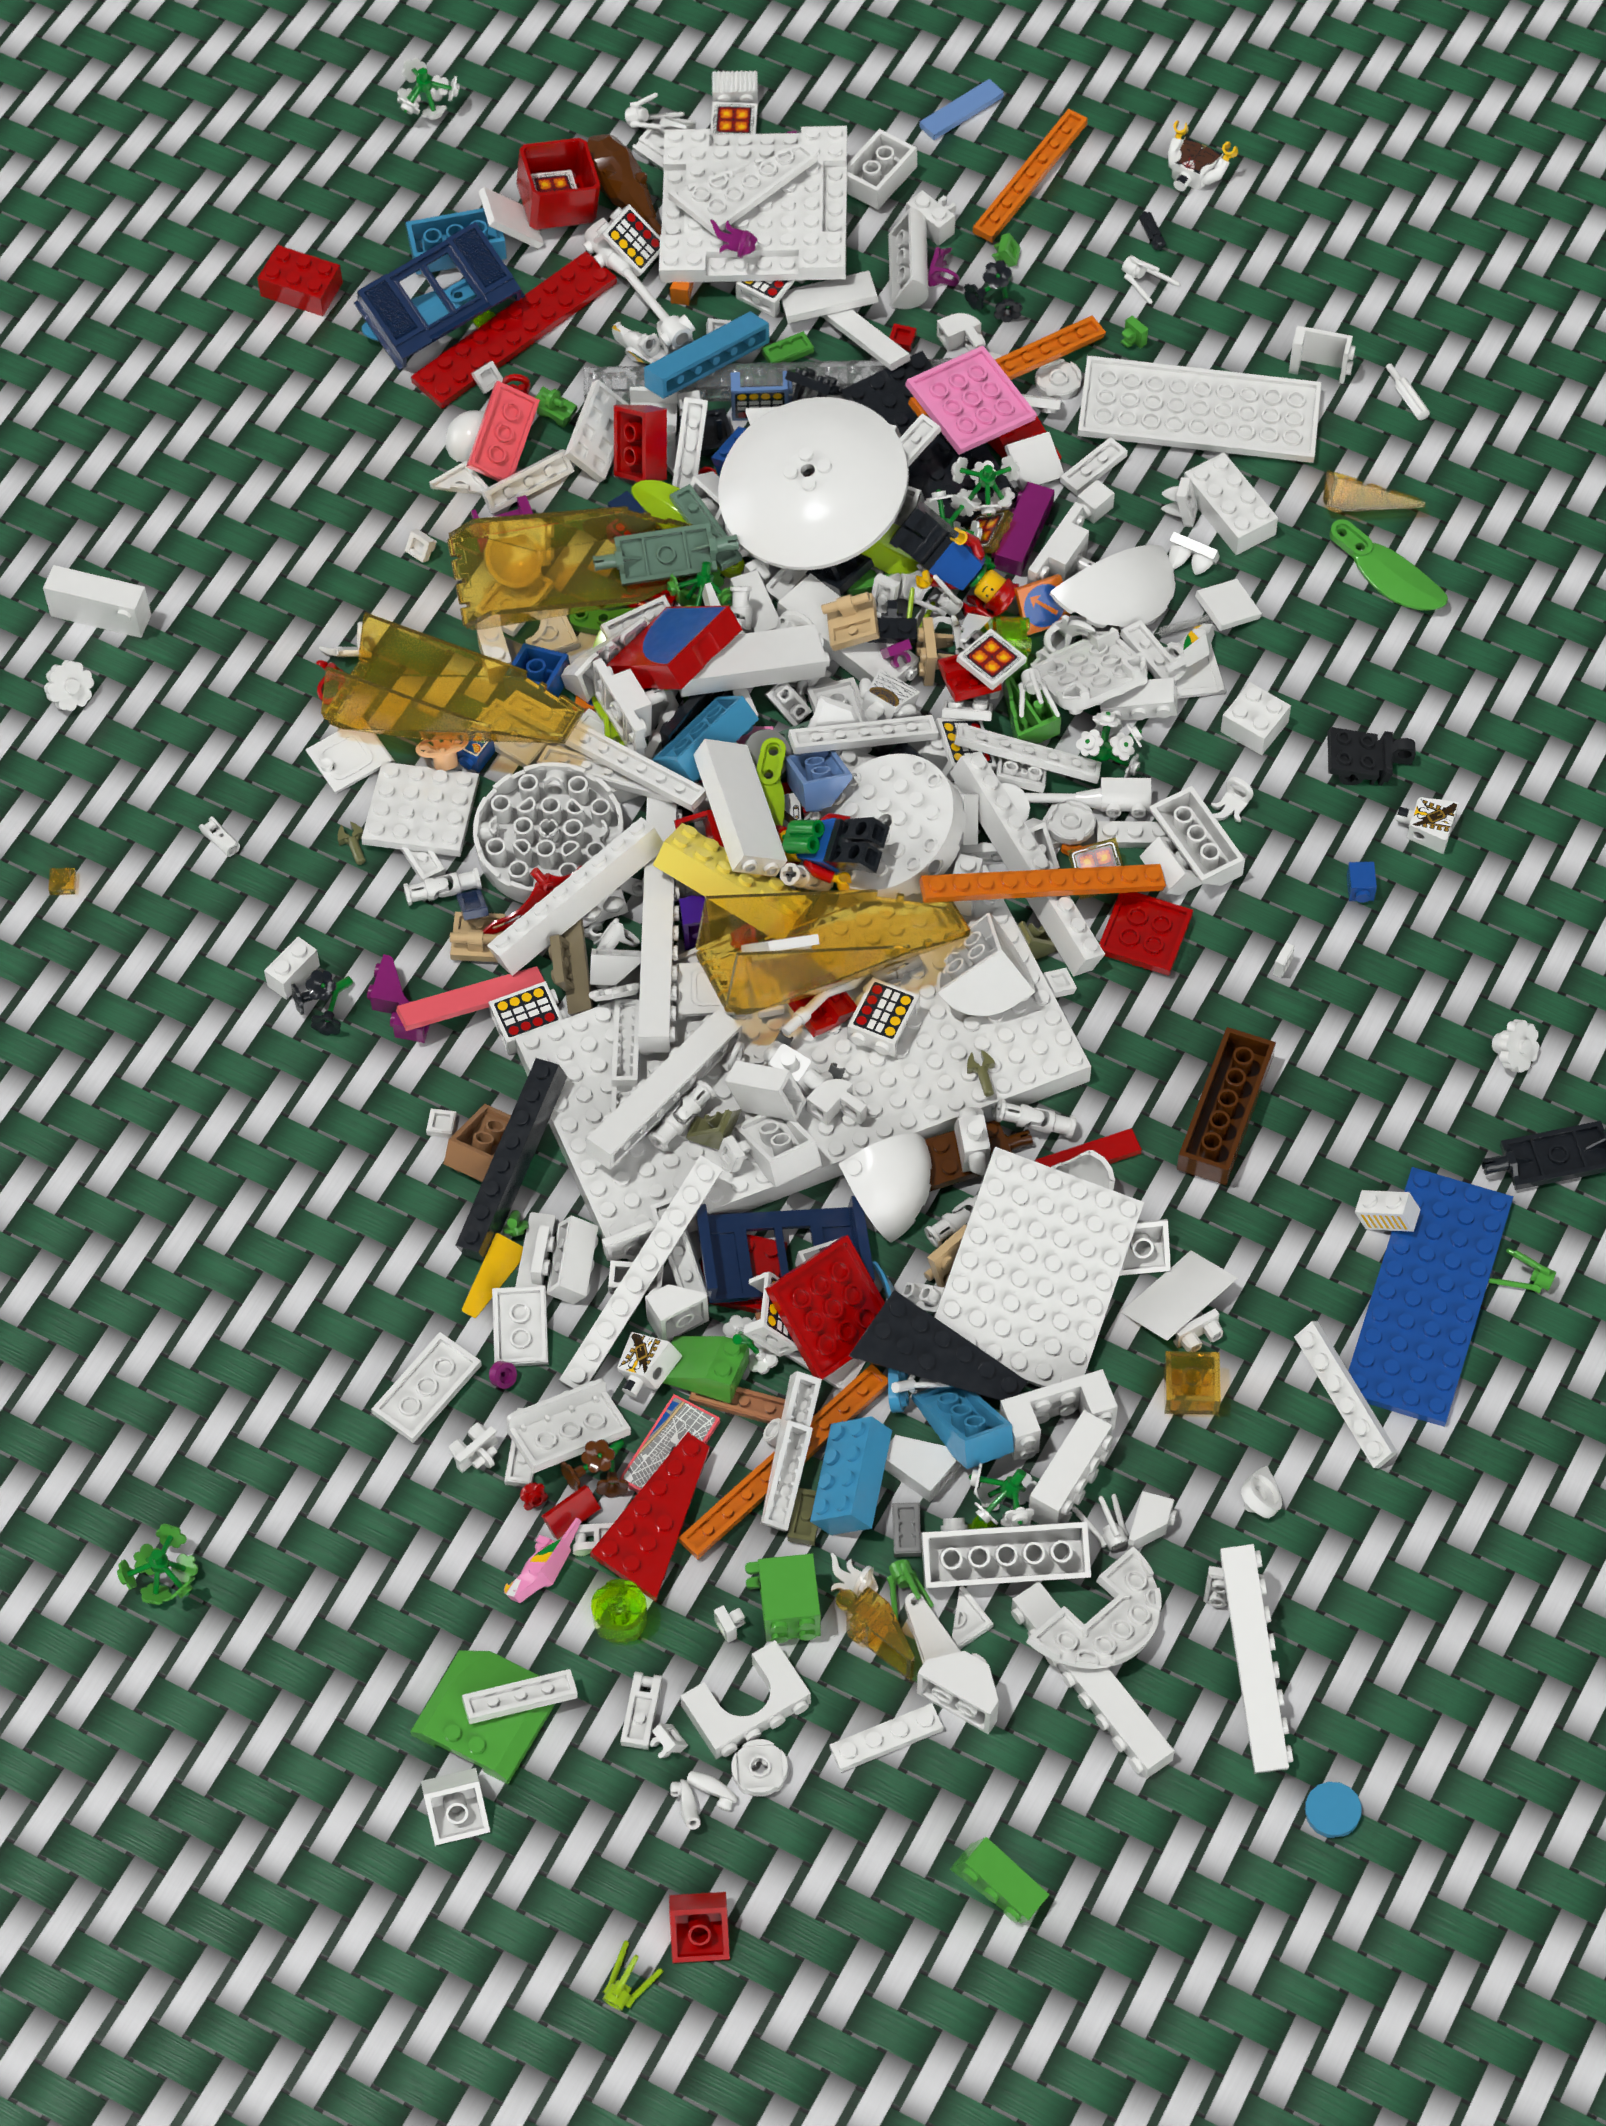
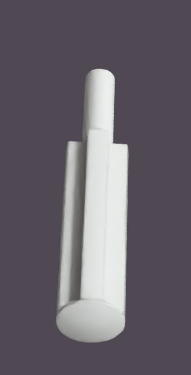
M1387 364L1386 369L1395 380V388L1418 420L1427 418L1430 411L1406 377L1401 378L1392 364Z

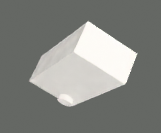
M53 565L43 587L50 616L139 638L142 637L151 617L144 586Z

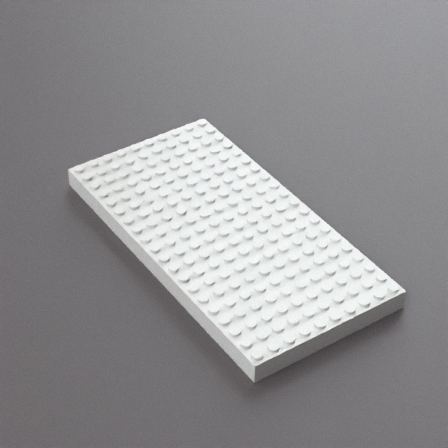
M983 865L982 873L989 872L986 865ZM913 893L903 897V901L879 903L794 934L798 935L809 931V934H818L819 944L812 945V951L769 957L783 1002L784 1014L758 1018L747 981L748 1014L729 1016L743 1025L741 1042L744 1043V1054L758 1059L763 1057L765 1050L775 1041L780 1030L793 1018L794 1011L785 1001L787 994L808 987L812 979L832 973L839 983L849 980L867 963V959L874 952H879L889 941H892L897 948L885 959V964L882 967L889 965V962L893 959L897 961L915 951L919 954L923 966L903 974V978L899 980L895 978L887 982L920 995L919 1010L916 1016H910L897 1042V1054L895 1057L888 1054H879L872 1048L864 1045L858 1046L851 1042V1040H848L847 1026L851 1018L815 1037L811 1035L804 1025H800L789 1036H786L789 1038L793 1037L789 1047L813 1061L821 1073L828 1071L831 1063H837V1068H845L842 1079L853 1084V1096L857 1095L865 1101L867 1105V1118L860 1125L839 1111L826 1125L806 1111L805 1103L797 1122L816 1140L822 1165L778 1187H775L764 1176L749 1151L746 1152L748 1158L743 1160L740 1170L730 1173L718 1155L719 1150L686 1139L695 1116H693L689 1126L679 1136L676 1135L669 1142L666 1151L657 1149L648 1138L650 1132H655L662 1125L661 1119L611 1170L586 1154V1135L592 1128H597L602 1123L605 1115L611 1111L615 1001L516 1036L517 1054L527 1076L536 1058L559 1064L568 1076L548 1123L594 1225L598 1226V1234L601 1240L650 1220L655 1228L656 1223L650 1205L675 1196L700 1155L723 1168L722 1173L702 1203L706 1204L707 1215L744 1213L844 1175L838 1165L840 1162L883 1139L904 1133H917L923 1136L924 1139L954 1131V1124L959 1118V1112L965 1107L982 1108L993 1105L995 1109L991 1111L993 1117H995L996 1107L1000 1099H1004L1006 1103L1014 1105H1029L1089 1082L1091 1065L1004 899L975 900L972 915L966 916L947 912V902L924 903L922 893L917 895ZM990 912L1022 958L1036 992L1026 1001L1020 1002L1004 1012L989 1016L968 1015L952 1008L938 994L937 977L939 972L944 971L946 966L944 959L953 945L958 947L966 938L964 933L980 918ZM740 955L724 961H741ZM904 964L890 972H887V974H890L902 967H905L906 965ZM870 975L856 988L846 991L857 1006L871 981ZM640 991L636 995L626 996L620 999H639ZM672 1001V1006H676V1001ZM687 1016L683 1020L676 1018V1022H671V1027L675 1026L676 1041L671 1042L670 1052L676 1046L679 1047L684 1043L687 1035L691 1031H696L706 1016ZM981 1050L988 1053L995 1061V1068L988 1070L994 1094L990 1097L984 1096L978 1074L974 1072L967 1074V1062L971 1052L973 1053L974 1061L982 1066L983 1062ZM639 1053V1082L642 1079H647L652 1074L655 1066L660 1062L663 1063L670 1053ZM726 1055L701 1079L715 1093V1097L709 1099L701 1107V1112L697 1115L701 1118H704L705 1114L713 1116L718 1111L722 1114L728 1109L730 1111L741 1109L725 1082L728 1072L722 1067V1064L726 1062ZM695 1086L686 1094V1096H688V1094L695 1088ZM741 1110L735 1126L758 1114ZM734 1127L731 1135H733V1137L738 1143L742 1140L735 1131ZM696 1214L687 1227L688 1233L698 1230Z

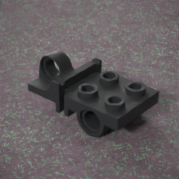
M1330 727L1327 732L1328 774L1339 775V781L1345 785H1357L1364 779L1370 780L1371 785H1374L1376 780H1378V786H1382L1384 782L1388 783L1393 775L1392 763L1411 766L1416 755L1415 741L1409 738L1395 739L1393 738V732L1384 731L1380 740H1378V734Z

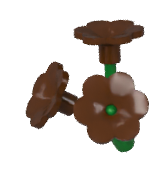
M604 1439L597 1442H587L585 1445L586 1451L581 1455L583 1463L586 1464L584 1466L579 1465L572 1469L569 1464L561 1462V1473L567 1480L570 1488L575 1491L581 1488L579 1478L584 1476L587 1470L593 1473L600 1470H609L607 1480L597 1482L596 1493L609 1498L627 1494L629 1483L626 1480L617 1478L614 1464L615 1456L624 1445L623 1439L612 1442L610 1446Z

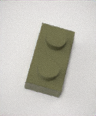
M798 1488L787 1537L789 1542L815 1545L818 1526L811 1523L810 1519L817 1491Z

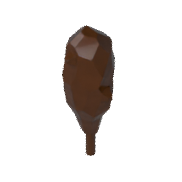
M610 134L590 137L587 144L600 181L602 193L621 209L630 205L660 236L662 226L656 219L657 216L646 184L648 175L642 172L630 148L626 147L617 137Z

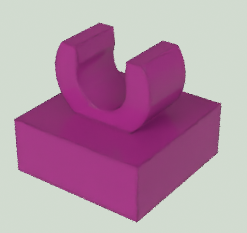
M909 639L880 650L883 659L891 657L890 664L893 668L899 667L897 661L899 656L903 658L905 664L911 662L910 655L905 652L912 648Z

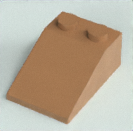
M484 1104L449 1138L444 1165L471 1176L479 1182H483L511 1115Z

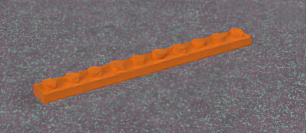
M1092 315L995 359V361L1008 378L1013 380L1104 338L1106 331ZM911 397L908 404L919 417L923 413L930 418L915 397Z
M1160 864L924 875L919 879L924 903L1163 891L1166 886Z
M873 1364L868 1366L813 1416L810 1426L813 1430L805 1462L827 1443L832 1423L853 1420L888 1388V1378ZM775 1451L679 1537V1543L697 1560L766 1498Z

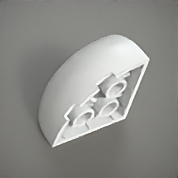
M990 912L980 918L964 933L966 938L958 947L953 945L944 959L946 964L944 971L939 972L937 977V992L943 1000L957 1011L974 1016H989L1004 1012L1018 1003L1026 1001L1036 992L1022 958Z
M917 1133L895 1135L862 1149L838 1164L862 1209L886 1240L892 1243L914 1224L916 1216L919 1214L922 1206L926 1204L931 1187V1157L923 1136Z

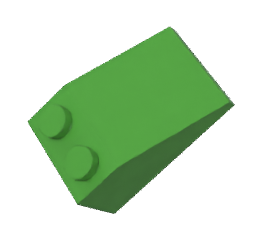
M674 1336L671 1344L680 1352L682 1357L663 1383L731 1403L749 1363V1347L746 1344L736 1345L733 1343L732 1338L725 1336Z

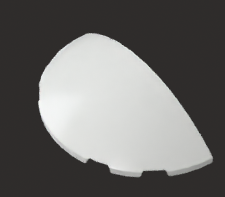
M1138 546L1115 553L1088 566L1050 592V596L1068 613L1076 612L1087 619L1086 623L1096 627L1105 628L1107 625L1120 626L1121 630L1139 620L1147 626L1164 614L1174 596V569L1162 546Z

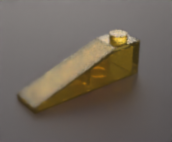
M1327 470L1323 502L1330 511L1341 513L1342 510L1350 512L1425 507L1426 502L1421 498L1396 490L1387 492L1385 488L1373 483H1367V486L1362 485L1363 482L1359 481L1358 478Z

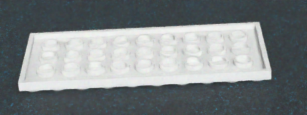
M1087 356L1077 436L1109 439L1111 437L1118 441L1314 463L1321 382Z

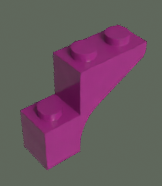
M383 954L381 963H377L375 966L374 978L376 979L374 985L370 984L367 993V999L371 1002L372 1010L392 1014L390 1027H393L396 1038L425 1043L430 1024L406 1031L396 1012L397 1006L409 1003L410 1001L406 999L402 992L393 958Z

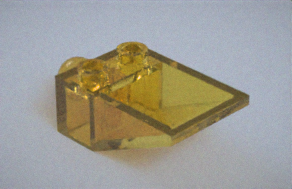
M869 1586L858 1598L855 1592L850 1589L841 1590L836 1596V1604L839 1609L846 1611L848 1636L854 1642L864 1644L911 1681L914 1677V1655L890 1603Z

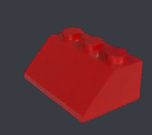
M614 405V476L637 482L643 480H667V409L652 405Z

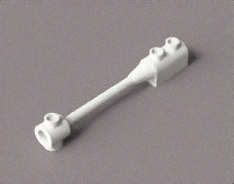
M604 217L590 226L585 232L584 239L586 242L583 243V246L590 255L593 253L597 254L594 256V259L601 268L606 265L609 269H613L625 277L663 322L661 325L662 334L659 337L666 347L672 344L675 348H682L689 344L695 328L685 314L682 317L676 315L669 316L635 276L630 265L605 239L597 244L593 242L598 235L596 230L604 222H607Z
M1101 777L1100 788L1076 792V794L1025 793L1029 803H1065V801L1073 800L1082 802L1090 808L1106 811V815L1112 818L1120 816L1121 812H1131V815L1135 818H1142L1146 815V812H1151L1149 810V806H1151V778ZM954 781V786L957 788L959 793H961L960 789Z

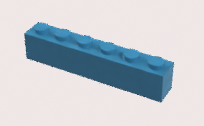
M751 311L645 366V387L663 399L768 344L769 323Z

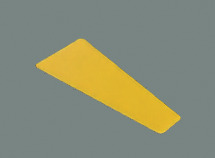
M499 1233L495 1234L462 1307V1312L473 1318L480 1314L493 1297L492 1288H500L520 1263L523 1246Z

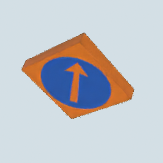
M1060 574L1014 588L1025 635L1028 636L1049 629L1054 622L1061 620L1063 615L1070 617V613L1064 610L1050 596V592L1063 583Z

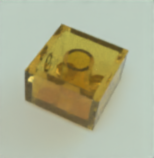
M1166 1351L1164 1359V1414L1218 1415L1221 1402L1220 1352Z

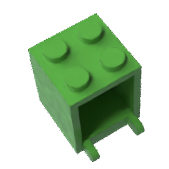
M813 1553L758 1559L757 1562H749L745 1565V1572L747 1574H759V1577L748 1578L746 1580V1587L750 1590L760 1589L766 1642L776 1640L779 1644L787 1642L788 1639L797 1638L808 1641L816 1636H821L820 1607Z

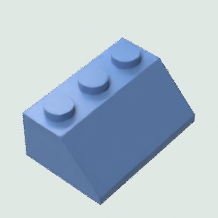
M835 750L785 756L787 784L806 812H819L823 808L831 807L852 780L851 772Z

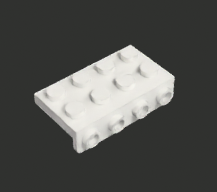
M602 1378L589 1381L582 1386L564 1391L549 1399L541 1400L524 1409L516 1410L507 1417V1433L533 1473L581 1455L586 1451L585 1445L589 1441L597 1442L604 1439L609 1444L631 1435L630 1426L606 1392V1383Z

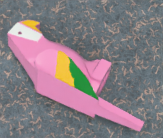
M575 1518L564 1536L556 1542L550 1538L538 1536L535 1553L525 1563L521 1574L510 1585L506 1584L504 1587L505 1594L511 1600L521 1603L537 1590L554 1584L572 1550L570 1545L581 1524L580 1519Z

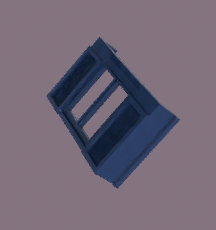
M474 222L399 268L357 291L358 300L354 302V305L400 371L407 367V358L511 296H514L516 301H519L525 297V294L478 224ZM446 254L449 255L477 296L457 309L427 267V265ZM419 270L449 312L430 325L426 323L399 283Z
M851 1196L848 1207L707 1215L706 1204H702L696 1213L709 1303L742 1302L763 1298V1293L749 1284V1279L753 1278L746 1234L748 1231L774 1230L780 1277L789 1272L783 1229L810 1228L813 1247L848 1235L873 1282L875 1281L865 1214L855 1196Z

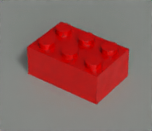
M280 245L276 246L257 278L261 297L320 316H324L343 284L339 264Z

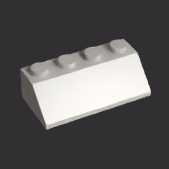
M1193 786L1149 806L1151 813L1201 883L1222 886L1243 876L1245 858Z

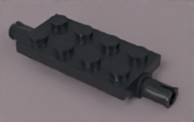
M1601 1121L1502 1140L1500 1148L1503 1155L1483 1158L1481 1160L1482 1169H1486L1483 1171L1485 1175L1507 1170L1515 1190L1606 1172V1130H1604Z

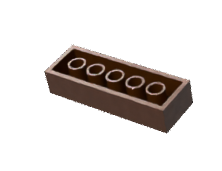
M1226 1027L1179 1152L1177 1170L1227 1185L1274 1058L1276 1042Z

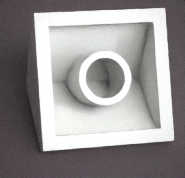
M1168 1220L1137 1222L1119 1276L1171 1271Z

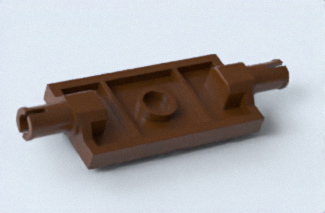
M995 1120L986 1122L991 1149L990 1158L995 1147L1012 1153L1013 1150L1033 1145V1139L1031 1135H1028L1030 1134L1028 1129L1007 1136L1004 1134L999 1122ZM955 1130L925 1139L932 1164L929 1192L981 1176L972 1171H962Z

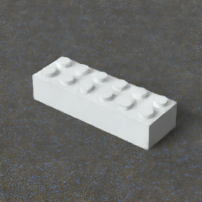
M1087 1522L921 1532L925 1588L1091 1577Z

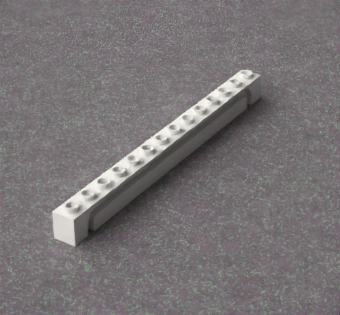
M647 797L646 821L656 829L664 842L676 830L674 820L682 818V809H678L679 804L675 802L669 803ZM656 857L644 866L638 1022L639 1053H670L671 1042L676 1041L675 1026L671 1027V1022H676V1006H672V1001H677V986H672V984L678 978L677 965H673V961H678V945H674V941H679V926L674 925V922L679 921V906H675V901L680 899V886H676V882L680 881L653 866Z

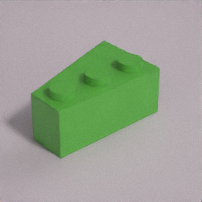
M1025 663L1003 681V692L1013 738L1039 744L1060 734L1061 716H1055L1041 690L1043 704H1039L1036 694L1025 692L1024 717H1019L1020 691L1018 684L1022 682L1021 673L1029 669Z
M987 1837L971 1843L950 1868L952 1872L1001 1908L1004 1914L1016 1923L1019 1922L1021 1924L1028 1921L1049 1896L1039 1884Z

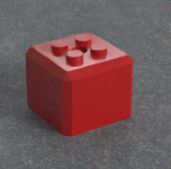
M581 138L539 142L524 144L519 149L516 184L529 226L538 230L593 223L597 217L600 181L587 141ZM571 170L577 189L541 193L535 189L531 174Z

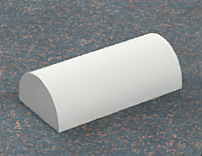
M910 207L888 234L890 306L898 309L918 307L928 298L926 217L919 210Z

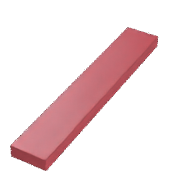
M535 966L518 971L513 976L507 974L397 1006L396 1012L405 1030L408 1031L488 1008L489 1001L542 983L545 980L538 967Z

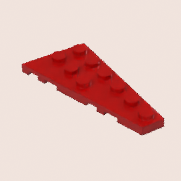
M689 1432L681 1439L590 1552V1557L655 1602L659 1596L661 1585L665 1579L668 1565L674 1553L688 1508L692 1502L695 1488L709 1453L710 1447Z

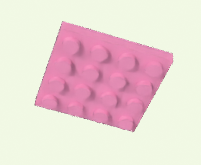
M983 345L907 379L905 384L932 421L941 427L942 434L959 455L1032 422L1037 416L1033 408Z

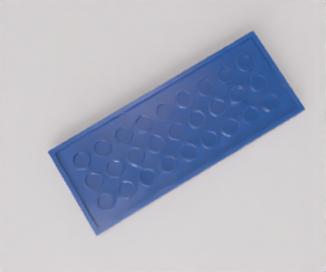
M1412 1167L1404 1192H1410L1421 1209L1414 1232H1391L1348 1371L1368 1404L1445 1427L1514 1196Z

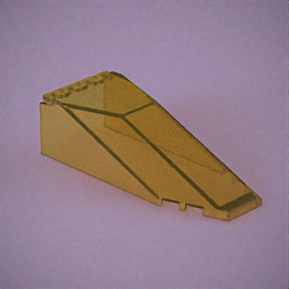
M626 506L472 519L448 533L449 539H447L450 557L458 558L452 560L451 564L454 580H462V583L455 585L459 605L466 604L467 606L460 609L463 626L471 630L488 629L640 603L668 588L667 582L670 579L622 586L620 573L616 568L595 571L593 556L613 554L616 551L614 537L691 526L692 524L670 518L660 519L651 516V513L634 512L628 510ZM692 576L680 577L676 579L677 582L680 583Z
M366 612L363 615L358 660L361 661L356 664L351 674L329 666L326 668L321 708L323 718L328 720L330 725L344 730L420 740L563 744L566 743L584 713V708L563 694L558 698L547 691V684L543 681L538 685L527 678V671L522 668Z
M875 889L705 896L695 947L699 950L696 953V957L725 1011L734 1012L735 1015H745L833 989L969 937L971 930L954 902L924 903L923 901L920 903L904 900L903 893H897L896 899L877 896L878 890ZM813 934H818L819 944L812 945V949L742 952L741 945Z

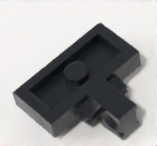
M887 600V613H881V618H877L880 638L868 641V643H898L909 639L910 643H917V618H903V613H897V600Z

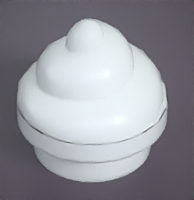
M965 1518L943 1519V1526H941V1531L968 1529V1524H965Z

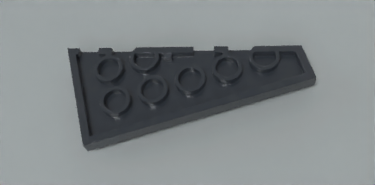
M895 1290L848 1356L999 1401L1019 1395L1028 1382Z

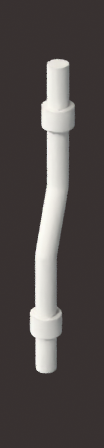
M889 941L879 952H874L867 959V963L851 979L823 988L807 1005L800 1007L793 1013V1018L781 1029L782 1032L789 1036L800 1025L807 1023L811 1019V1014L829 997L856 988L871 972L879 970L885 964V959L897 948L896 945Z

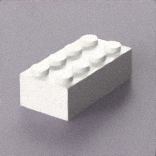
M1224 452L1184 472V478H1191L1199 511L1235 555L1276 535L1278 517Z
M1083 1410L1030 1494L1029 1508L1034 1509L1035 1512L1032 1516L1033 1521L1038 1524L1069 1522L1072 1516L1070 1511L1072 1506L1081 1503L1086 1492L1083 1489L1088 1482L1091 1484L1094 1482L1099 1472V1469H1097L1101 1461L1105 1463L1112 1452L1110 1445L1114 1437L1111 1436V1424Z

